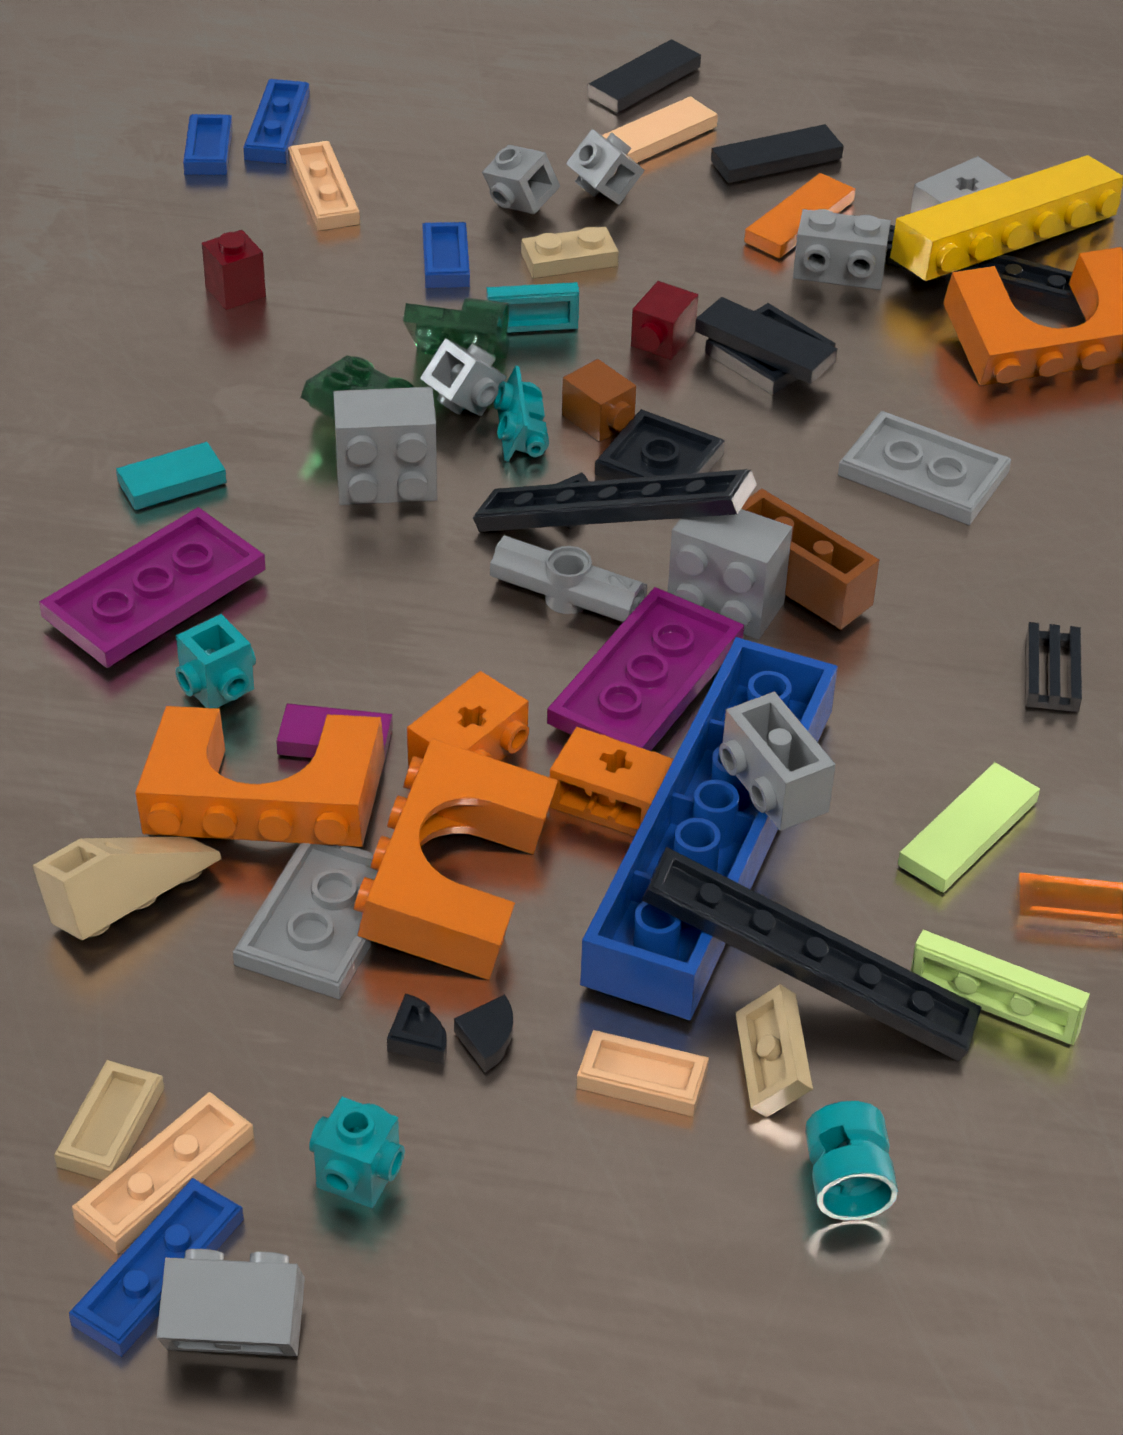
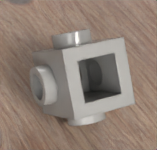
M593 129L590 130L566 163L579 174L575 182L594 197L601 192L618 205L645 171L627 155L632 149L629 145L612 132L606 139Z
M507 145L497 153L495 159L482 172L490 188V196L498 206L535 214L560 187L546 153L534 149Z
M445 338L420 379L438 391L440 394L437 400L455 413L461 414L465 408L482 416L488 405L495 400L498 394V386L507 376L492 366L496 358L484 349L472 343L467 350Z

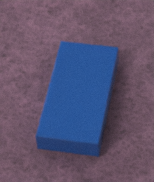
M190 115L183 161L184 175H227L233 129L232 115Z
M466 222L422 223L425 288L470 287Z

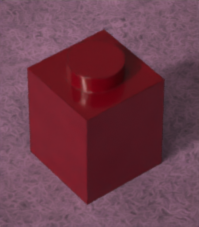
M243 230L227 232L220 237L202 242L205 287L225 310L266 297L263 252Z
M657 281L632 309L631 346L672 360L695 333L699 294Z

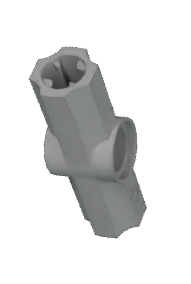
M504 535L496 545L494 556L490 562V576L544 594L546 604L557 613L575 614L587 609L624 622L647 596V584L593 566L591 556L579 547L561 546L549 551Z

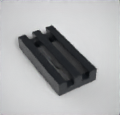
M1029 622L1026 634V706L1079 712L1082 701L1081 627L1070 626L1069 633H1060V625L1050 624L1048 631H1039V623ZM1039 645L1048 646V696L1039 695ZM1060 647L1067 648L1068 698L1061 697Z

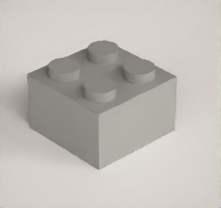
M432 387L333 391L339 505L437 500L436 418Z
M743 509L737 515L680 518L672 529L668 593L744 624V634L759 640L784 604L792 526Z

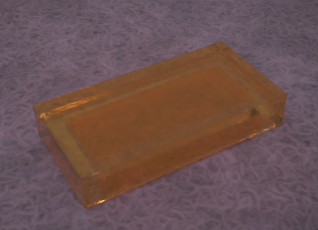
M1019 873L1017 882V928L1123 939V883Z

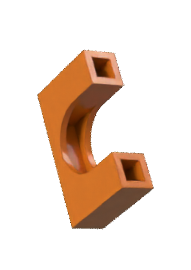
M1122 247L1079 253L1069 286L1086 322L1071 328L1046 327L1023 316L1011 302L995 266L952 272L943 304L979 385L1005 384L1019 379L1037 376L1049 377L1062 372L1080 369L1092 370L1100 366L1123 363Z
M166 706L135 791L142 834L363 847L385 761L381 717L327 714L317 751L305 768L279 781L249 784L230 780L218 773L225 753L220 709Z
M431 738L424 758L413 756L403 785V788L410 790L408 798L398 795L394 802L387 824L388 828L394 829L392 837L388 838L381 835L370 867L378 870L374 880L364 877L358 891L353 910L361 912L363 915L357 936L490 980L515 902L446 878L430 865L422 852L421 846L431 839L442 835L469 834L534 855L558 780Z

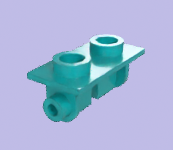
M515 365L507 382L502 381L499 384L498 394L493 403L494 408L498 409L499 416L497 436L502 440L504 461L508 462L515 450L538 457L549 446L546 422L543 421L545 413L542 391L531 382H523L520 367Z

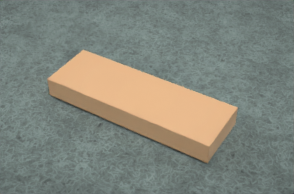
M690 96L602 136L607 139L611 132L632 148L627 155L638 163L717 127L718 114Z
M322 141L288 147L290 165L317 231L360 225L359 209L330 142Z
M208 1092L72 1206L74 1219L118 1255L141 1235L192 1178L202 1183L254 1138L253 1124L211 1092Z

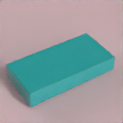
M577 282L486 287V325L488 334L578 329L579 287Z
M208 442L116 468L117 481L135 510L227 483L226 469Z

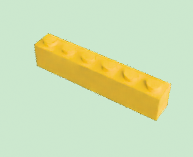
M1086 155L898 217L895 223L890 258L923 280L928 281L1115 216L1121 201L1123 175Z

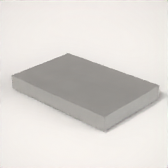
M881 411L839 462L838 475L970 525L1009 473L1011 459Z
M300 843L234 949V965L340 1000L373 943L371 940L357 936L363 913L355 911L353 908L364 877L374 880L378 870L370 868L374 853L353 846Z

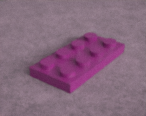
M197 507L39 601L41 617L108 668L266 570L265 554Z
M654 587L547 708V724L571 735L577 726L651 751L721 667L735 638L743 639L744 624Z

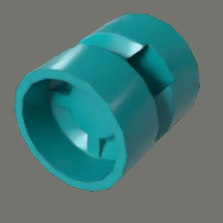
M840 1101L826 1105L814 1112L806 1122L805 1134L809 1159L813 1164L812 1178L816 1202L821 1212L831 1218L847 1221L863 1220L888 1210L897 1200L898 1187L893 1161L889 1156L890 1144L885 1118L881 1110L865 1102Z

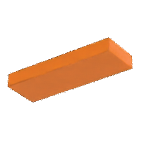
M819 173L745 229L744 242L777 258H781L796 246L803 209H826L833 213H839L854 202L856 188Z

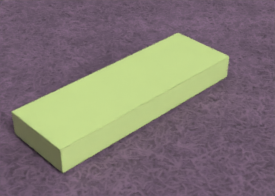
M994 762L900 851L898 866L944 893L1037 802L1040 788Z
M924 929L915 943L911 965L912 972L981 1006V1010L1065 1043L1075 1044L1081 1031L1090 993Z

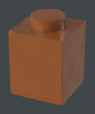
M596 359L563 377L562 415L597 441L601 442L622 431L634 419L636 385L601 360Z

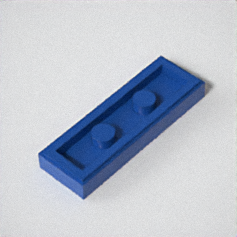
M278 79L268 80L243 147L244 160L286 164L288 147L293 145L310 96L309 83Z
M192 1178L69 1312L71 1326L122 1357L159 1316L165 1258H184L185 1251L188 1249H210L217 1251L243 1222V1207Z

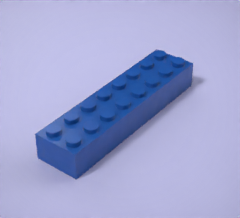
M738 637L735 638L582 939L581 986L691 1021L726 943L641 899L666 847L751 889L778 828L765 812L761 813L756 809L749 791L738 777L730 775L722 764L719 747L723 743L726 709L775 691L818 743L832 712L837 665Z

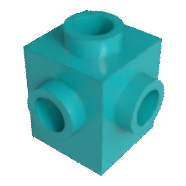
M222 614L176 635L179 667L176 668L175 673L180 687L188 696L194 695L206 708H218L254 690L253 666L256 664V657L251 643Z
M343 1096L329 1118L322 1116L318 1120L309 1143V1150L314 1153L316 1187L372 1209L388 1181H393L397 1176L405 1154V1147L399 1144V1121L397 1116L389 1114L386 1110L375 1104H362Z

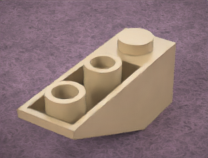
M182 836L80 838L32 866L51 923L83 941L88 937L104 933L111 923L130 912L148 907L155 902L157 896L174 886L197 878L203 869L219 861L221 855L219 851L201 842Z

